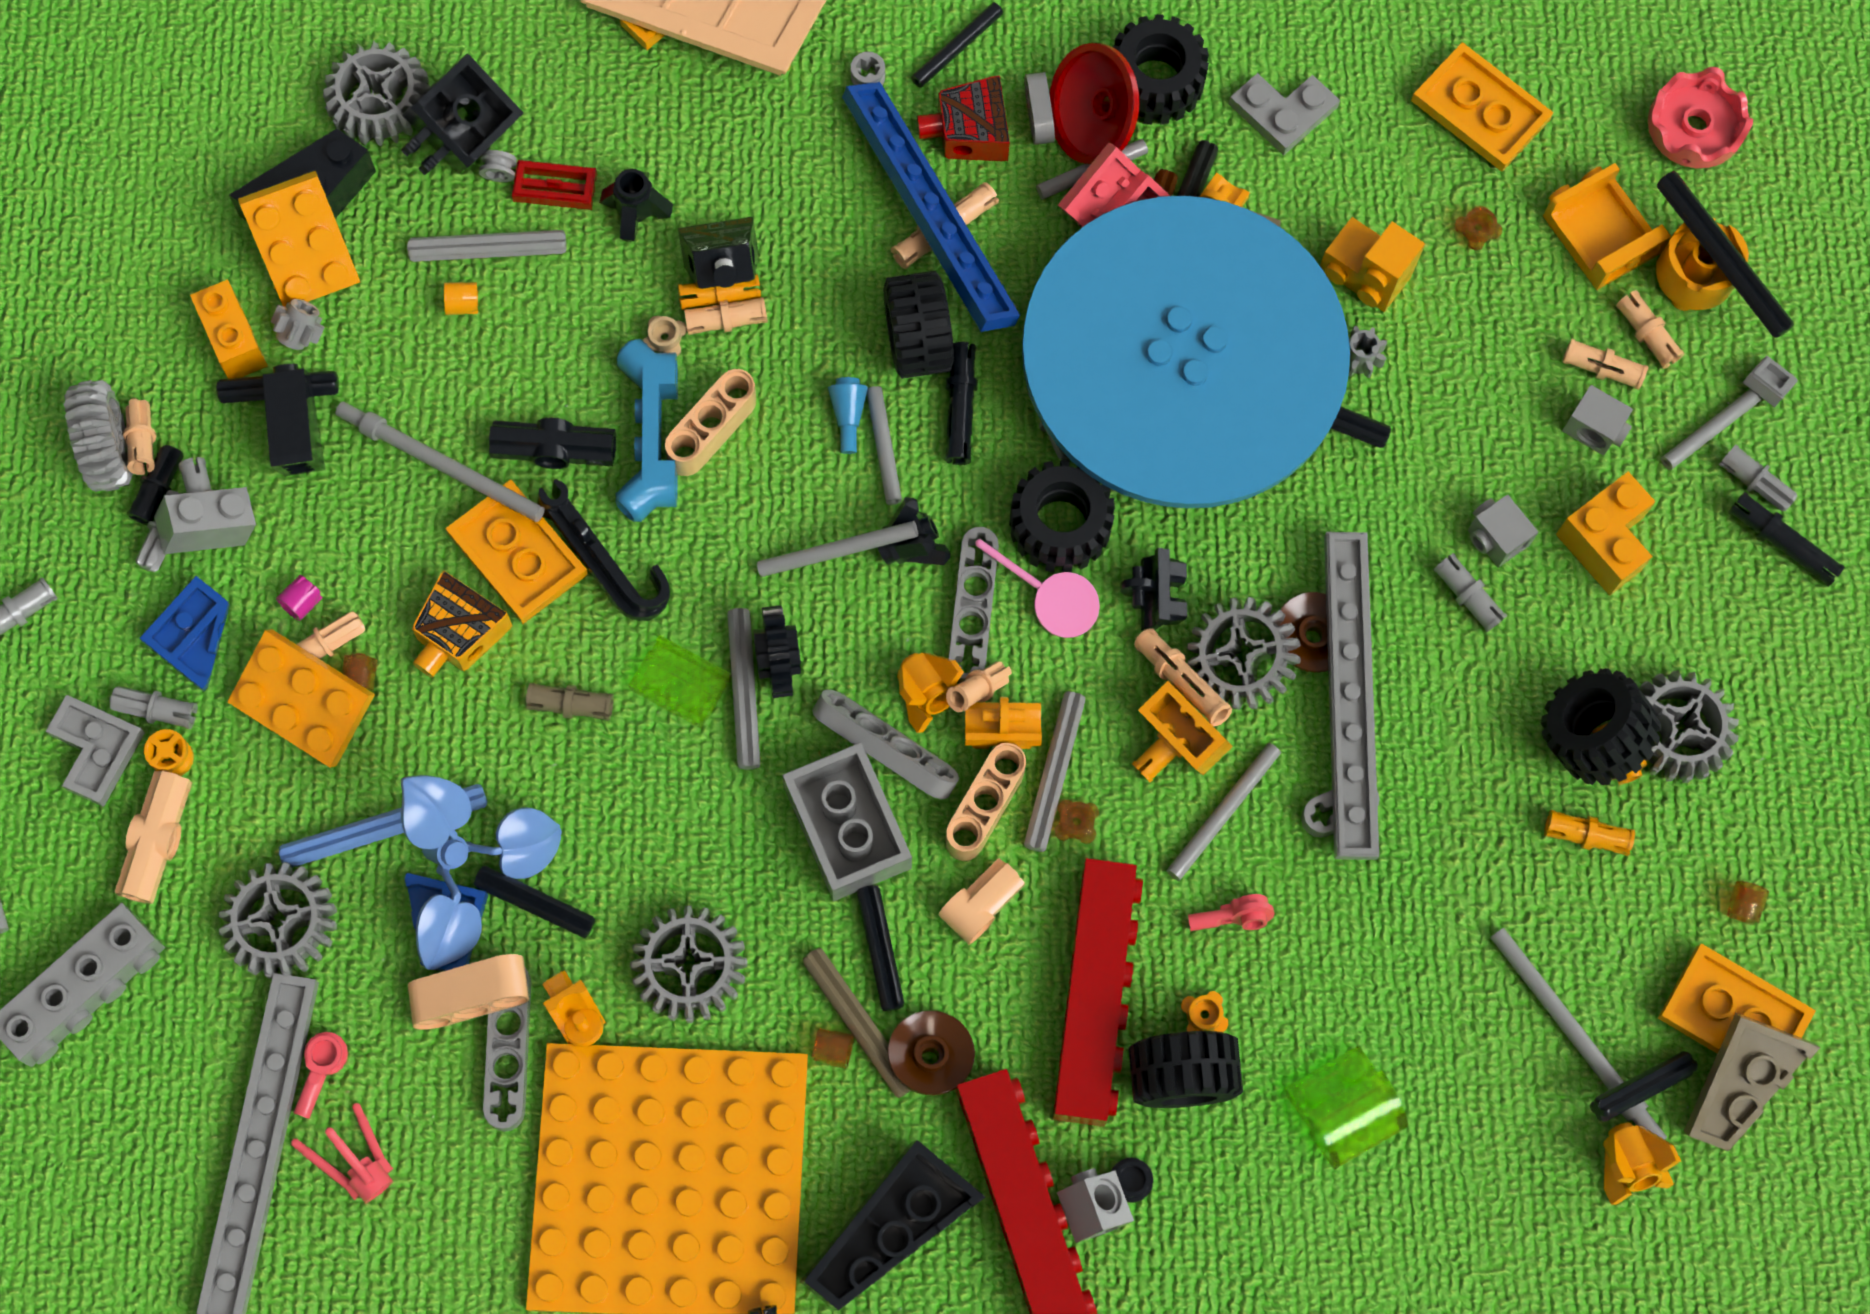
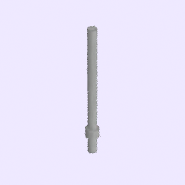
M344 401L337 406L336 416L358 427L359 432L374 441L381 439L535 522L540 521L543 517L544 507L387 425L385 418L373 412L365 413Z
M1505 928L1491 936L1490 938L1607 1089L1611 1090L1624 1083ZM1645 1101L1621 1113L1627 1122L1632 1120L1635 1125L1645 1127L1664 1140L1667 1138L1647 1112L1646 1108L1649 1106Z

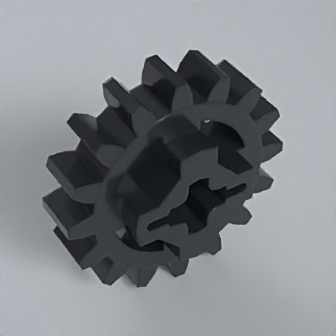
M782 605L763 607V628L753 630L759 679L770 678L773 698L793 696L792 675L801 674L796 625L785 626Z

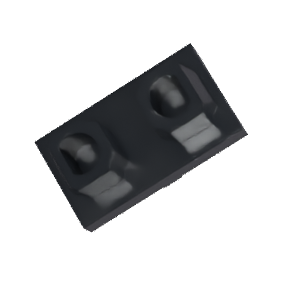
M1157 548L1155 555L1141 559V566L1132 567L1131 579H1126L1120 583L1121 594L1132 597V607L1134 609H1141V630L1143 631L1149 628L1156 630L1162 625H1177L1187 618V602L1185 599L1170 597V587L1179 588L1185 584L1187 563L1170 558V549Z

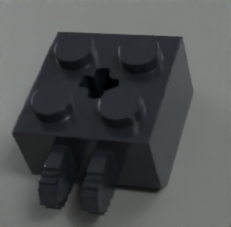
M467 53L456 61L402 114L418 133L403 146L401 151L406 156L413 154L421 147V143L426 140L436 151L421 162V166L418 169L424 175L442 159L457 173H460L473 164L523 112ZM465 109L468 114L464 118L465 120L459 117L457 110Z

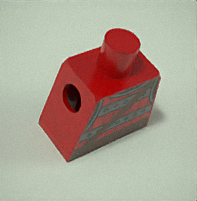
M1000 75L941 90L938 93V113L917 115L919 139L942 137L944 156L948 159L1008 161L1010 141Z

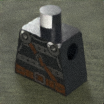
M753 217L678 228L684 268L697 288L704 289L716 286L727 288L735 283L748 282L755 279L759 253Z

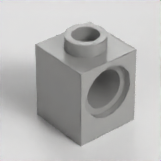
M1590 385L1562 432L1598 453L1605 455L1612 443L1620 447L1632 426L1626 423L1633 409Z
M1095 1168L1078 1173L1071 1177L1073 1185L1057 1192L1075 1243L1107 1234L1134 1221L1115 1170L1101 1175L1097 1174Z

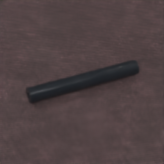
M995 2L989 5L911 76L913 83L917 87L922 88L1003 15L1001 7Z

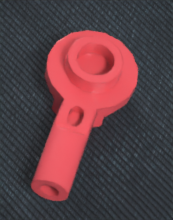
M1249 894L1233 899L1230 904L1221 905L1220 910L1188 914L1190 931L1216 928L1220 925L1231 923L1240 925L1245 930H1258L1264 928L1267 922L1274 918L1275 912L1266 896Z
M331 1032L318 1033L310 1038L306 1044L304 1059L306 1067L310 1072L293 1112L294 1114L310 1119L326 1076L336 1074L346 1064L349 1054L347 1044L337 1034Z

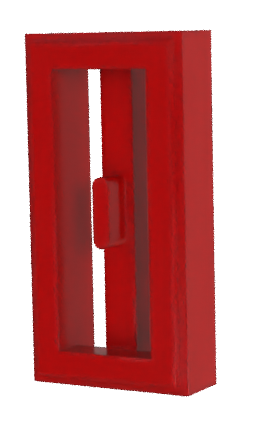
M518 160L512 191L513 202L592 210V197L595 193L594 185L597 180V170L590 167ZM524 174L586 180L585 184L562 182L557 179L524 178Z

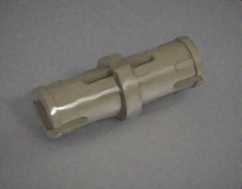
M529 683L526 694V710L559 713L563 715V718L572 719L574 715L610 721L614 695L611 693L577 690L575 685H567L566 688Z

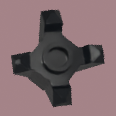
M637 169L622 171L614 183L602 190L599 202L607 207L616 209L620 214V239L626 242L635 241L638 223L650 215H655L658 219L671 218L674 205L652 187L651 182L648 180L649 172Z
M905 497L889 524L882 527V529L915 521L918 537L877 547L880 555L887 565L894 562L899 564L913 562L945 565L950 559V551L946 545L935 543L934 540L939 538V533L933 519L927 513L919 512V504L916 499Z

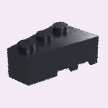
M335 129L229 194L238 215L246 221L238 198L316 170L336 219L375 174L376 170L368 149L339 129Z

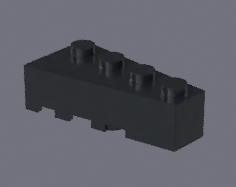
M915 1140L908 1145L800 1280V1283L831 1309L839 1311L893 1267L913 1254L928 1240L948 1227L963 1213L983 1200L985 1196L922 1143Z

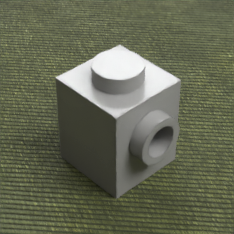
M1508 494L1497 502L1490 498L1481 504L1473 512L1475 519L1468 529L1470 539L1475 548L1482 554H1487L1498 568L1529 547L1539 533Z

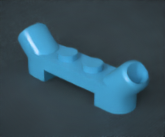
M634 339L627 342L620 349L617 355V367L642 389V399H635V422L642 423V437H635L634 441L635 461H642V469L616 493L615 502L620 511L631 521L642 522L656 507H677L678 474L675 460H661L662 400L678 399V364L676 352L655 353L644 341Z

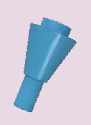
M854 377L838 378L835 385L828 387L837 424L840 428L842 454L857 453V427H859L868 386L860 384V379Z

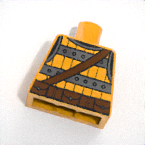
M443 571L413 624L412 630L417 640L425 645L424 649L413 661V665L431 678L435 676L446 660L462 671L468 670L511 629L513 625L508 613L446 571Z

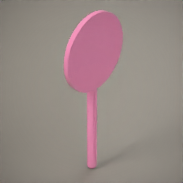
M976 540L975 545L1037 589L1034 600L1035 614L1039 623L1049 633L1062 638H1073L1084 634L1094 625L1100 609L1099 597L1093 585L1086 578L1076 573L1061 572L1050 576L1042 583L983 540Z

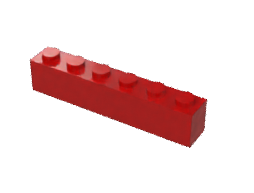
M1085 859L1052 1120L1104 1127L1108 1116H1116L1119 1090L1111 1089L1113 1073H1121L1124 1047H1117L1116 1042L1118 1030H1126L1129 1005L1121 1004L1123 987H1131L1133 962L1126 961L1128 945L1135 946L1138 931V920L1131 919L1132 904H1140L1143 888V879L1136 878L1137 865Z
M1004 1069L958 1084L956 1093L1029 1314H1097L1090 1290H1081L1076 1275L1083 1272L1075 1246L1067 1248L1062 1233L1063 1230L1068 1229L1064 1211L1060 1203L1052 1204L1047 1189L1054 1186L1046 1161L1038 1162L1033 1147L1040 1144L1032 1119L1024 1120L1019 1104L1026 1101L1018 1077L1010 1079L1008 1070Z

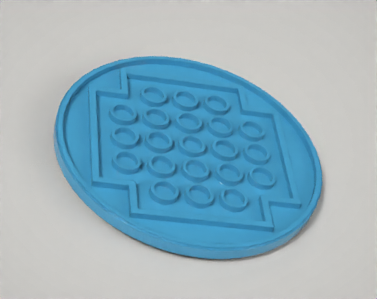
M1163 196L1123 205L1099 216L1083 226L1058 249L1044 268L1028 304L1023 328L1022 358L1027 389L1035 411L1053 441L1074 464L1098 482L1125 496L1160 506L1189 509L1227 505L1256 496L1288 478L1311 457L1328 434L1340 410L1349 376L1350 346L1343 309L1328 277L1314 257L1284 229L1259 214L1225 201L1194 196Z

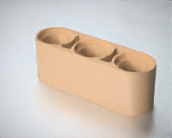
M732 369L725 372L669 433L665 440L667 460H675L678 475L690 476L697 473L752 413L756 406V390L753 377L748 372L742 369ZM739 388L747 391V394L741 398L728 396V393L733 389ZM710 417L721 421L719 425L713 428L701 425L705 419ZM681 447H690L695 450L688 457L675 455V452Z
M1002 743L995 746L950 820L946 830L945 842L946 849L953 858L960 861H970L979 855L1022 782L1026 767V756L1017 745ZM1001 759H1009L1016 763L1018 769L1012 774H1003L996 769L995 764ZM981 794H988L995 798L997 805L991 810H983L976 806L974 800ZM960 830H969L976 836L977 840L970 846H961L955 842L953 835Z
M518 954L499 955L409 982L408 994L413 1028L418 1030L441 1028L528 1002L529 993L524 957Z

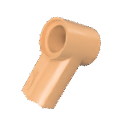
M998 858L967 890L963 888L945 904L938 915L970 945L989 928L995 920L994 916L1024 887L1025 883L1008 863Z

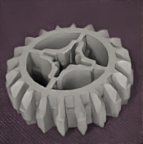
M373 40L369 50H364L362 46L357 44V53L353 56L343 51L342 58L344 63L332 62L333 74L325 75L327 88L323 89V97L326 102L325 108L328 116L333 118L335 127L339 130H344L345 134L352 139L359 136L360 142L365 146L371 138H375L376 143L381 147L384 138L391 137L392 141L398 143V134L402 131L411 136L413 132L411 124L402 114L430 88L427 72L422 69L420 61L416 56L410 58L409 52L404 47L396 52L394 45L390 42L384 49H380L379 45ZM359 82V88L352 93L353 98L348 100L351 90ZM407 87V91L404 98L396 106L395 101L400 95H402L401 90Z
M89 380L79 382V385L70 386L65 394V419L67 421L70 445L74 452V459L77 461L79 472L82 473L83 481L92 491L96 492L117 490L119 487L129 485L133 473L127 469V444L123 437V431L126 429L119 401L116 400L115 392L103 380L93 382Z
M1253 597L1246 599L1244 609H1241V604L1237 598H1231L1229 603L1230 611L1226 612V609L1220 603L1214 606L1215 611L1219 615L1214 620L1210 615L1202 614V620L1208 625L1205 631L1199 627L1193 628L1192 633L1200 638L1201 641L1200 643H1188L1187 648L1193 653H1198L1199 656L1189 659L1188 665L1194 669L1202 668L1196 673L1202 679L1208 681L1207 684L1215 692L1218 691L1217 694L1225 702H1228L1232 696L1231 704L1235 710L1241 709L1245 697L1249 707L1257 709V696L1261 695L1266 703L1271 704L1274 700L1269 691L1273 687L1282 694L1287 691V688L1280 682L1283 676L1289 680L1296 678V674L1287 668V664H1300L1301 658L1296 654L1288 653V651L1300 647V641L1297 638H1287L1295 631V627L1292 623L1281 625L1285 618V614L1281 610L1275 611L1270 615L1272 605L1269 602L1264 601L1256 611V600ZM1245 622H1255L1266 626L1271 630L1275 641L1266 642L1264 639L1252 640L1249 631L1246 629ZM1232 626L1230 628L1231 638L1224 647L1217 648L1216 652L1213 653L1218 637L1227 628ZM1242 640L1250 650H1253V652L1246 655L1247 661H1245V666L1237 656L1235 657V655L1241 653ZM1272 654H1276L1269 672L1260 680L1255 681L1257 679L1258 665L1263 660L1272 658ZM1213 666L1237 667L1243 685L1237 686L1223 682L1217 676Z
M1678 670L1672 671L1668 679L1661 673L1652 679L1653 684L1645 681L1639 689L1658 714L1657 718L1661 724L1659 732L1662 737L1661 743L1659 742L1658 746L1651 747L1654 754L1649 760L1653 764L1650 768V775H1656L1663 769L1665 770L1666 782L1673 781L1677 774H1679L1683 783H1689L1694 775L1699 780H1703L1709 776V770L1717 772L1723 767L1722 760H1728L1733 754V750L1729 746L1734 745L1739 737L1730 731L1738 726L1739 719L1727 716L1734 709V703L1722 704L1720 701L1725 694V689H1719L1713 693L1709 690L1711 678L1705 679L1701 684H1698L1695 672H1690L1683 681ZM1675 698L1687 701V704L1684 707H1675L1669 703L1664 706L1658 701ZM1700 711L1705 716L1709 724V727H1707L1702 722L1700 718ZM1685 715H1687L1685 721L1683 722L1685 728L1682 730L1685 732H1682L1676 739H1674L1676 733L1678 732L1676 725L1679 722L1677 721H1680ZM1678 746H1686L1692 750L1697 747L1704 753L1687 756L1674 753V750Z
M283 862L277 874L274 866L271 863H266L264 865V876L261 877L254 869L249 870L248 877L251 880L250 883L245 885L240 880H236L234 886L240 891L237 897L232 894L224 895V900L232 906V909H224L219 912V917L222 920L230 922L219 928V934L222 937L230 938L225 943L224 949L228 953H236L234 962L239 966L248 963V971L253 975H257L264 967V975L268 979H272L273 973H277L279 967L283 976H292V965L294 964L302 972L308 971L309 967L305 961L307 957L311 956L316 961H320L323 958L316 949L318 945L332 946L333 941L324 935V931L337 930V923L327 919V917L337 913V907L333 903H326L332 896L331 891L328 888L319 889L322 880L317 875L308 878V870L303 866L297 868L293 873L292 866L287 862ZM289 889L304 894L310 906L301 908L298 904L286 905L280 890ZM264 896L262 908L258 912L248 915L253 905ZM279 910L286 917V921L280 920L283 925L278 927L277 931L270 922L275 920L274 916L278 914ZM308 921H310L305 935L293 946L292 937L299 928L308 926ZM256 933L258 936L269 935L271 942L276 946V952H264L253 948L247 935Z
M687 905L684 908L685 918L679 919L676 911L671 908L667 911L670 922L664 924L661 918L655 916L652 922L657 931L653 933L645 928L640 931L641 937L648 942V945L640 943L633 945V952L638 956L644 957L643 959H635L630 962L631 970L644 972L633 978V984L636 988L648 986L640 994L644 1003L657 997L652 1007L656 1014L661 1013L669 1005L668 1018L671 1021H675L678 1018L680 1010H685L686 1022L693 1023L694 1010L699 1009L703 1019L709 1020L711 1014L708 1006L713 1003L718 1011L724 1012L726 1010L725 1003L721 999L723 994L732 1000H736L738 997L737 991L730 986V983L737 985L745 983V976L734 971L748 966L747 958L734 956L745 950L744 942H730L737 935V929L731 926L721 931L725 923V917L721 914L709 923L710 911L708 908H702L699 917L693 918L692 906ZM695 933H700L713 939L722 949L724 956L714 957L713 953L700 951L697 948ZM682 934L680 946L676 951L670 954H662V958H656L660 948L669 939ZM689 945L695 962L701 961L700 964L693 965L692 972H690V983H688L683 966L676 967L678 964L686 962ZM716 970H723L713 987L702 994L696 995L698 982L702 977L715 974ZM654 972H664L665 975L678 977L681 980L683 996L672 994L661 987L655 979Z

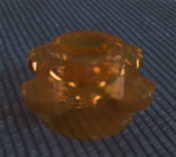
M1476 206L1466 217H1459L1455 222V230L1463 233L1468 240V246L1473 250H1481L1484 243L1490 239H1498L1502 234V227L1497 223L1495 215L1484 206ZM1475 226H1481L1482 230H1476Z
M1071 800L1060 802L1057 808L1060 814L1059 825L1055 827L1056 837L1061 841L1072 838L1079 839L1084 844L1092 843L1096 838V831L1093 828L1094 821L1099 815L1098 807L1093 803L1085 804L1083 802H1072ZM1075 818L1080 819L1081 824L1074 825L1073 820Z

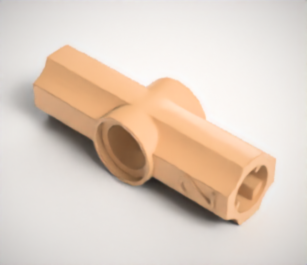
M154 771L141 813L133 817L128 827L125 842L128 852L114 892L118 896L144 904H153L166 862L173 859L179 847L181 839V825L179 822L192 785L189 779L166 771Z

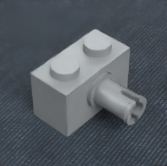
M193 457L179 463V470L182 474L186 493L164 495L154 516L163 554L246 545L256 526L247 487L212 490L204 458L196 457L197 465L195 466Z

